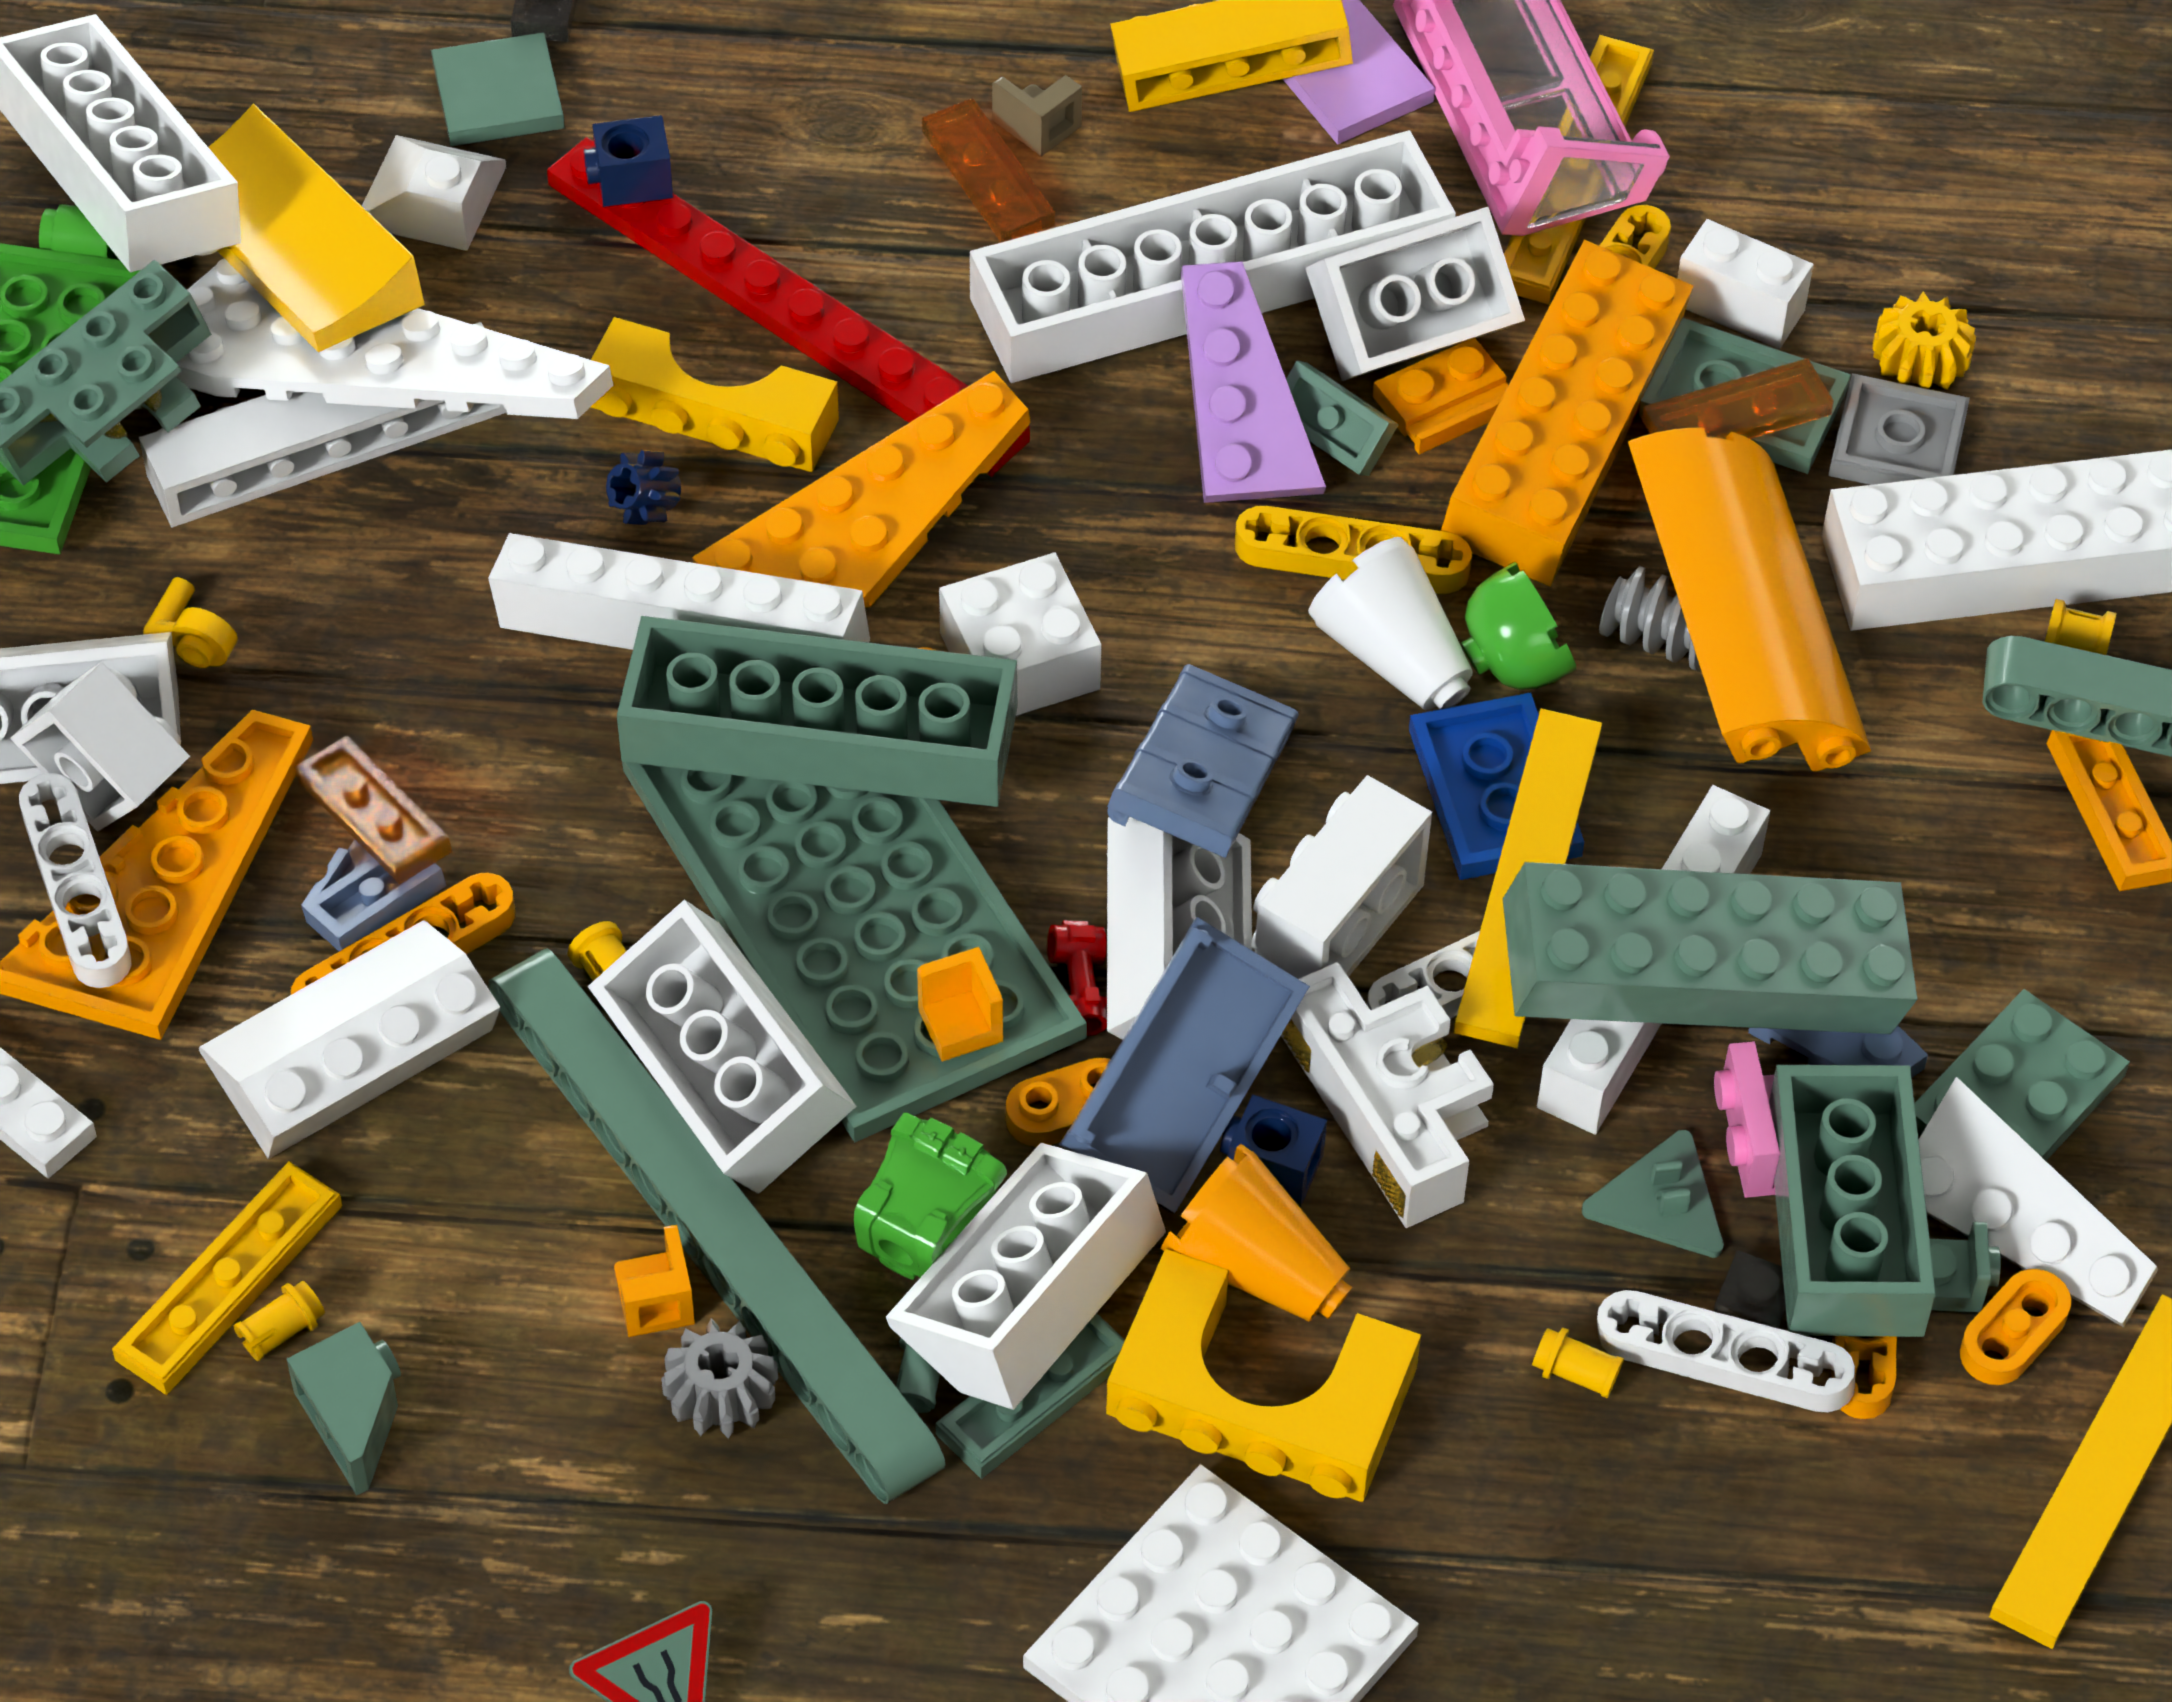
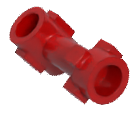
M1063 920L1061 925H1051L1048 930L1046 945L1048 961L1050 963L1067 964L1071 991L1069 997L1087 1023V1036L1096 1035L1107 1028V997L1099 995V988L1096 987L1093 965H1102L1105 960L1107 950L1105 929L1102 926L1089 925L1088 921Z

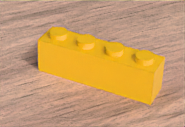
M1217 0L1203 4H1193L1185 8L1153 15L1137 16L1130 20L1110 24L1117 64L1129 112L1353 64L1349 26L1342 0Z

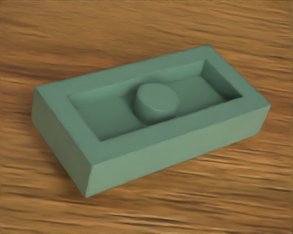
M1296 361L1286 381L1308 440L1357 474L1369 476L1399 424L1309 363Z

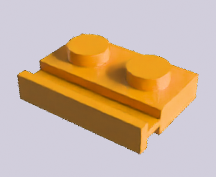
M1473 338L1375 381L1373 398L1388 417L1399 424L1397 428L1404 437L1408 435L1415 443L1414 449L1420 455L1489 423L1508 387L1506 383L1507 376L1477 339Z

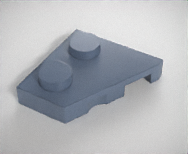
M371 807L362 811L358 817L357 822L360 832L348 850L343 848L337 849L327 865L328 870L325 877L315 883L301 904L306 922L338 951L343 950L407 913L446 887L442 869Z

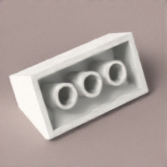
M172 632L0 648V784L25 782L43 774L10 738L63 688L100 662H103L109 669L117 670L127 677L136 689V699L153 717H160L167 721L176 730L181 739L179 692Z
M1108 817L1107 1031L1122 1040L1124 1039L1195 918L1202 919L1252 950L1251 840L1242 834H1238L1227 857L1224 858L1134 818L1129 817L1124 827L1113 822Z
M423 920L199 1047V1052L266 1157L270 1159L493 1030L500 1006L466 953Z
M1040 1143L886 1316L889 1327L960 1393L1014 1410L1166 1233L1147 1172Z

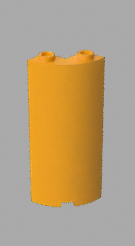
M1704 428L1672 429L1628 441L1722 736L1736 762L1744 763L1750 760L1766 759L1776 754L1780 749L1798 743L1812 771H1820L1825 768L1842 767L1850 763L1855 757L1871 752L1779 477L1769 454L1756 442L1743 435L1730 432L1726 439L1707 437Z

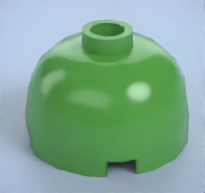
M1516 562L1494 573L1476 588L1468 600L1465 613V621L1470 638L1461 642V646L1478 675L1490 670L1503 685L1517 690H1529L1554 683L1576 670V663L1567 643L1559 647L1555 640L1558 638L1555 630L1558 626L1526 573L1523 570H1519Z

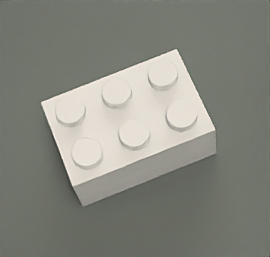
M1489 207L1330 256L1305 268L1342 381L1503 330L1525 321Z
M1369 775L1362 780L1351 794L1343 792L1333 803L1328 813L1326 824L1315 837L1308 834L1298 844L1292 855L1290 867L1279 880L1274 877L1270 878L1259 891L1253 906V910L1257 913V925L1251 940V948L1255 949V953L1298 979L1336 962H1339L1349 977L1424 886L1432 811Z

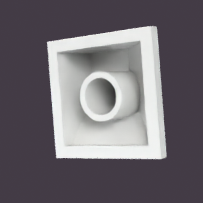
M396 135L362 207L391 234L467 251L506 169V161L497 157Z

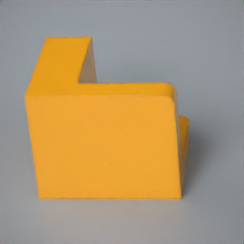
M979 947L918 967L919 1013L942 1062L1003 1042L1002 995Z
M677 1224L664 1227L666 1252L622 1260L614 1265L628 1337L695 1325L692 1289Z

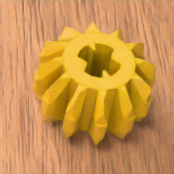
M1923 291L1916 302L1900 295L1893 308H1884L1883 314L1878 319L1876 333L1874 334L1872 344L1873 357L1880 360L1881 376L1898 375L1897 379L1901 384L1908 385L1909 383L1918 384L1921 388L1929 389L1932 383L1948 390L1955 377H1964L1965 371L1970 367L1972 352L1976 342L1975 328L1968 325L1967 310H1950L1948 296L1939 302L1930 301Z

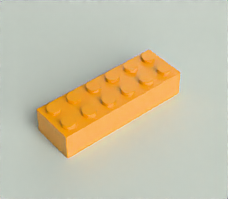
M1584 239L1451 495L1441 531L1459 535L1467 541L1473 554L1503 567L1516 562L1519 570H1523L1529 578L1551 587L1640 409L1641 399L1684 317L1694 285Z

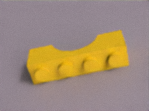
M617 317L613 318L591 358L592 361L610 366L614 385L591 408L601 410L613 417H625L649 424L667 433H679L710 442L725 450H737L768 459L779 466H791L813 472L839 421L837 381L781 365L768 376L750 384L732 387L706 384L689 376L678 366L671 353L670 333Z

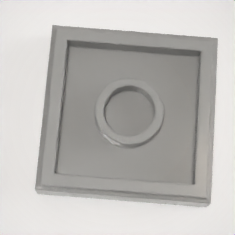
M1852 373L1829 476L1874 485L1953 475L1970 398Z

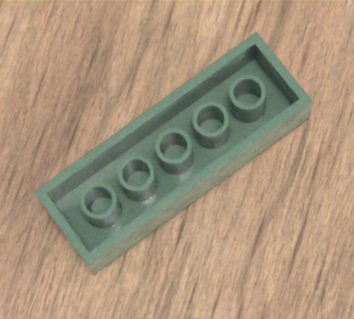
M641 616L617 712L621 761L998 807L1018 707L1017 660Z
M1525 862L1503 897L1514 1015L1518 1017L1891 1034L1918 1000L1901 882Z

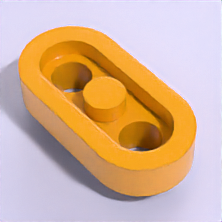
M1088 1059L1016 1084L1006 1099V1125L1011 1135L1019 1142L1033 1147H1037L1040 1143L1052 1145L1061 1142L1094 1089L1091 1084L1098 1082L1110 1059ZM1043 1101L1048 1106L1043 1109H1035L1030 1107L1029 1104Z
M2027 1269L2013 1275L1968 1324L1960 1347V1358L1966 1371L1975 1379L1991 1385H2004L2018 1379L2065 1326L2071 1308V1295L2065 1283L2056 1275L2040 1269ZM2023 1308H2037L2043 1315L2039 1317L2031 1316ZM1988 1350L1996 1351L2004 1359H1993L1986 1356L1983 1352Z

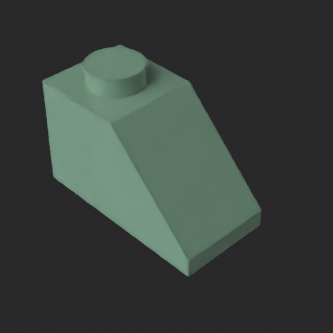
M358 1322L287 1358L294 1394L356 1496L370 1488L398 1408L393 1380L401 1376L398 1363L387 1343L383 1339L373 1343L361 1322Z

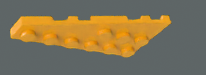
M992 371L692 557L693 563L862 590L865 608H870L927 543V533L943 515L949 517L961 504V494L978 474L988 473L1031 423L1029 410L999 375Z
M252 709L201 758L203 766L180 789L172 786L157 801L158 810L139 828L132 825L99 857L127 937L131 954V968L121 982L110 987L95 988L87 986L78 980L73 971L54 911H52L41 922L34 919L19 933L20 943L0 961V994L162 1040L313 742L311 726ZM82 894L72 898L65 909L72 914H88L99 906L101 900L95 895ZM100 933L88 937L92 955L95 957L96 962L108 959L109 957L105 952Z

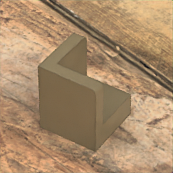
M1065 75L1046 90H1042L1035 84H1031L1021 90L1006 78L1000 77L992 83V120L1038 155L1042 156L1082 126V86Z

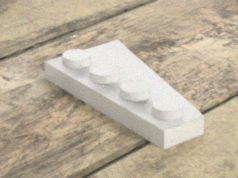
M1956 1077L1918 1140L1927 1215L1967 1238L1969 1237L1973 1222H1987L1989 1246H1998L2000 1257L2023 1270L2040 1269L2056 1275L2067 1286L2071 1298L2125 1327L2158 1271L2157 1266Z

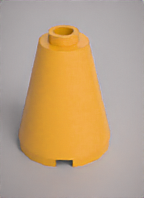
M1243 1144L1236 1147L1233 1160L1227 1156L1181 1214V1217L1187 1223L1179 1233L1175 1235L1170 1231L1161 1246L1163 1251L1166 1248L1228 1269L1229 1285L1308 1322L1318 1312L1329 1319L1353 1288L1344 1281L1350 1267L1255 1152L1249 1150Z

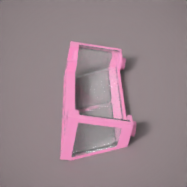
M1561 0L1394 1V10L1427 79L1435 87L1434 93L1501 234L1524 236L1647 200L1656 181L1664 173L1670 156L1661 138L1654 130H1641L1631 140Z

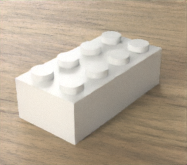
M686 900L677 905L588 985L590 991L723 1174L758 1194L857 1107L720 923Z

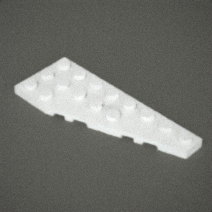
M225 258L221 259L216 266L187 289L191 293L212 335L177 362L182 370L177 377L188 388L214 396L237 397L240 392L239 388L263 389L268 400L288 401L294 392L323 393L326 403L416 409L419 399L445 401L447 411L469 412L472 406L478 403L503 404L504 409L507 410V415L578 419L614 386L609 365L419 308L326 348L321 352H317Z

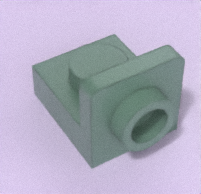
M1973 1222L1968 1240L1930 1239L1936 1292L1931 1310L1980 1312L1988 1287L1998 1286L2001 1269L2000 1250L1998 1246H1989L1987 1222Z

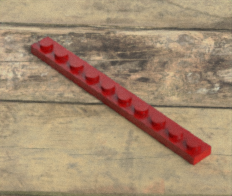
M585 137L547 169L548 185L908 423L968 387V385L674 193L673 198L603 207L599 183L588 184L584 149L594 148V141L588 137ZM1030 426L1022 432L988 473H986L987 475L992 477L1030 442Z

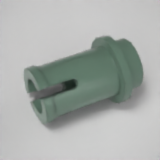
M900 1337L899 1345L904 1352L896 1388L915 1412H930L936 1405L935 1397L940 1374Z

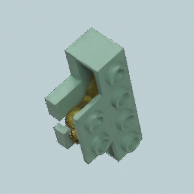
M153 260L0 382V463L23 486L70 448L107 483L139 457L133 443L126 437L127 432L120 424V421L134 409H142V406L169 433L201 407L195 394L177 377L182 372L177 362L212 334L191 293L156 260Z

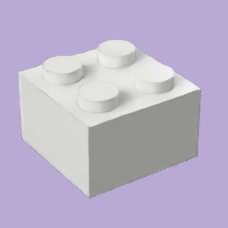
M1055 552L939 587L940 634L949 652L1017 660L1018 707L1016 716L1100 690L1101 642Z
M100 662L63 688L10 738L43 774H60L72 781L77 790L85 817L97 831L137 808L190 757L180 746L181 739L176 730L164 719L156 716L153 717L136 699V689L129 679L119 671L109 669L103 662Z

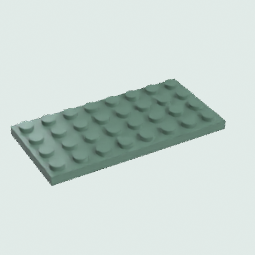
M622 762L623 772L715 920L720 923L857 1106L841 1120L854 1143L895 1125L903 1113L915 1116L1087 1038L1086 1021L939 800ZM979 947L1002 995L1003 1042L942 1062L919 1013L917 969L923 964Z

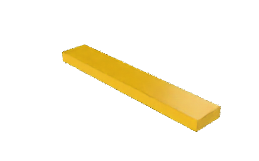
M1599 35L1590 59L1622 123L1626 126L1651 68L1654 50ZM1569 104L1559 130L1564 140L1588 142L1571 108L1572 105L1570 106ZM1564 157L1528 225L1591 208L1605 175L1598 160ZM1586 218L1524 236L1512 235L1504 256L1517 296L1550 304Z
M1540 709L1456 1017L1455 1034L1518 1048L1525 1017L1514 1015L1503 897L1525 862L1566 864L1600 737L1601 722Z
M2163 1294L2161 1295L1992 1606L1989 1618L2051 1649L2054 1648L2172 1426L2171 1298Z

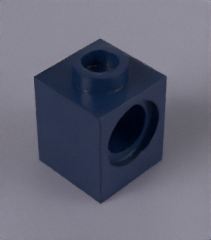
M662 115L592 124L594 148L584 149L585 168L588 184L599 183L603 207L673 198L670 154Z
M1252 1094L1242 1118L1233 1115L1222 1137L1220 1153L1228 1155L1233 1160L1236 1147L1240 1144L1254 1151L1298 1206L1301 1207L1324 1156L1327 1120ZM1274 1146L1281 1150L1269 1152L1260 1149V1147Z

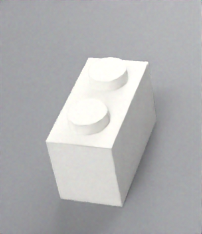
M1706 219L1681 256L1677 279L1694 285L1686 310L1780 349L1805 311L1814 264Z

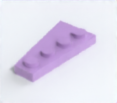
M1243 262L1183 265L1181 281L1204 503L1324 494L1326 485Z

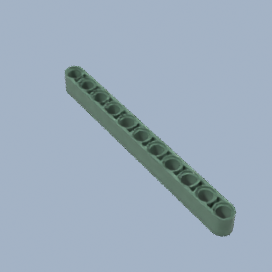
M545 948L491 978L488 984L490 992L499 1004V1011L663 1224L665 1226L677 1224L684 1251L736 1318L740 1320L750 1336H763V1339L768 1344V1356L773 1357V1360L777 1362L778 1372L877 1499L884 1504H888L943 1470L946 1465L943 1453L926 1424L732 1178L723 1174L673 1103L558 957L551 950Z

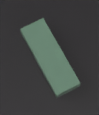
M1096 1313L1014 1410L969 1396L936 1422V1435L981 1479L984 1478L1107 1380L1125 1339Z

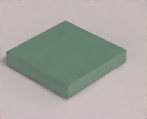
M544 32L431 50L450 146L565 129L563 111Z

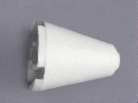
M1402 537L1384 540L1353 559L1358 569L1349 575L1344 582L1336 573L1314 597L1308 610L1309 615L1313 618L1318 628L1422 709L1454 707L1469 693L1471 688L1467 682L1471 678L1473 670L1414 548L1409 546Z

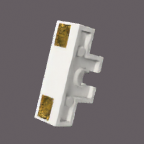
M1339 962L1299 978V980L1310 987L1281 1036L1405 1228L1464 1203L1469 1159L1457 1140L1488 1127L1489 1121L1478 1104L1492 1099L1494 1084L1471 1049L1459 1054L1458 1062L1454 1064L1449 1063L1443 1054L1447 1048V1042L1441 1037L1449 1034L1451 1019L1428 985L1370 1010Z

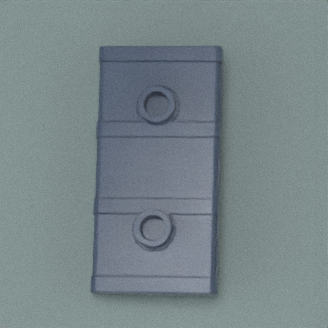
M1185 665L1168 698L1158 711L1156 719L1143 742L1138 746L1123 777L1112 792L1107 806L1109 818L1124 827L1129 817L1226 858L1294 729L1299 715L1298 711L1193 665Z
M1198 917L1192 922L1186 932L1187 934L1157 984L1150 992L1142 1009L1112 1059L1108 1062L1070 1129L1059 1144L1069 1151L1147 1172L1157 1205L1171 1214L1177 1211L1310 987Z

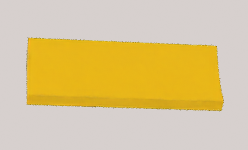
M254 103L221 137L208 147L238 182L241 243L221 248L217 251L317 352H321L326 348L425 305L414 255Z

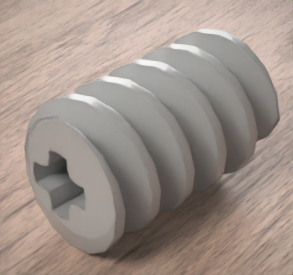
M1639 566L1628 580L1620 576L1607 598L1599 625V633L1608 637L1620 625V641L1629 646L1634 644L1643 634V650L1650 654L1658 652L1666 642V659L1677 663L1689 651V667L1697 672L1701 671L1677 594L1674 597L1668 596V576L1662 574L1651 589L1645 587L1644 567Z

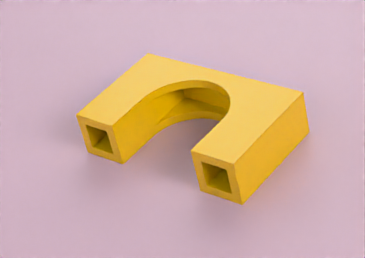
M1165 1248L1107 1380L1106 1414L1117 1418L1120 1423L1130 1429L1140 1432L1153 1430L1179 1439L1184 1445L1194 1451L1204 1454L1217 1452L1238 1459L1263 1475L1278 1476L1281 1474L1310 1484L1314 1490L1327 1497H1348L1364 1502L1416 1372L1421 1334L1357 1313L1336 1365L1328 1380L1319 1390L1299 1402L1284 1406L1271 1407L1246 1403L1224 1391L1210 1376L1203 1361L1227 1303L1229 1270Z

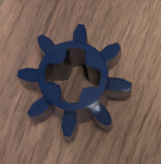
M641 450L639 454L621 453V464L613 467L607 475L606 492L609 499V507L625 509L623 515V523L646 525L648 522L665 523L667 521L666 511L674 508L681 498V482L678 476V468L662 466L664 452Z

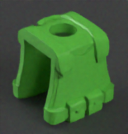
M903 1113L891 1130L892 1137L876 1177L857 1202L854 1211V1228L857 1244L861 1250L878 1258L884 1266L897 1274L914 1280L916 1276L921 1278L994 1196L997 1188L1007 1175V1169L1002 1162L984 1149L983 1144L962 1132L957 1134L954 1132V1128L931 1117L929 1120H925L909 1113Z

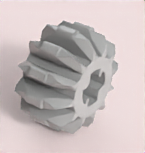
M711 1318L706 1326V1334L702 1336L685 1328L681 1336L682 1348H668L665 1356V1369L667 1372L661 1378L663 1395L667 1396V1400H671L672 1414L676 1417L677 1422L693 1418L694 1429L700 1437L713 1424L720 1425V1430L728 1439L734 1431V1422L740 1421L755 1429L756 1423L759 1421V1409H772V1404L775 1401V1387L773 1385L775 1380L778 1379L777 1362L773 1360V1357L768 1356V1344L763 1339V1336L758 1335L746 1338V1328L743 1327L740 1320L728 1332H720L719 1326Z

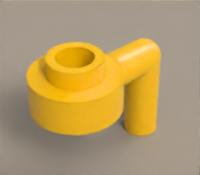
M173 578L146 623L143 635L172 632L173 647H176L177 654L185 662L195 667L207 668L208 666H221L225 664L238 642L236 632L224 619L210 611L195 607L185 609L195 592V588L189 581L183 578Z

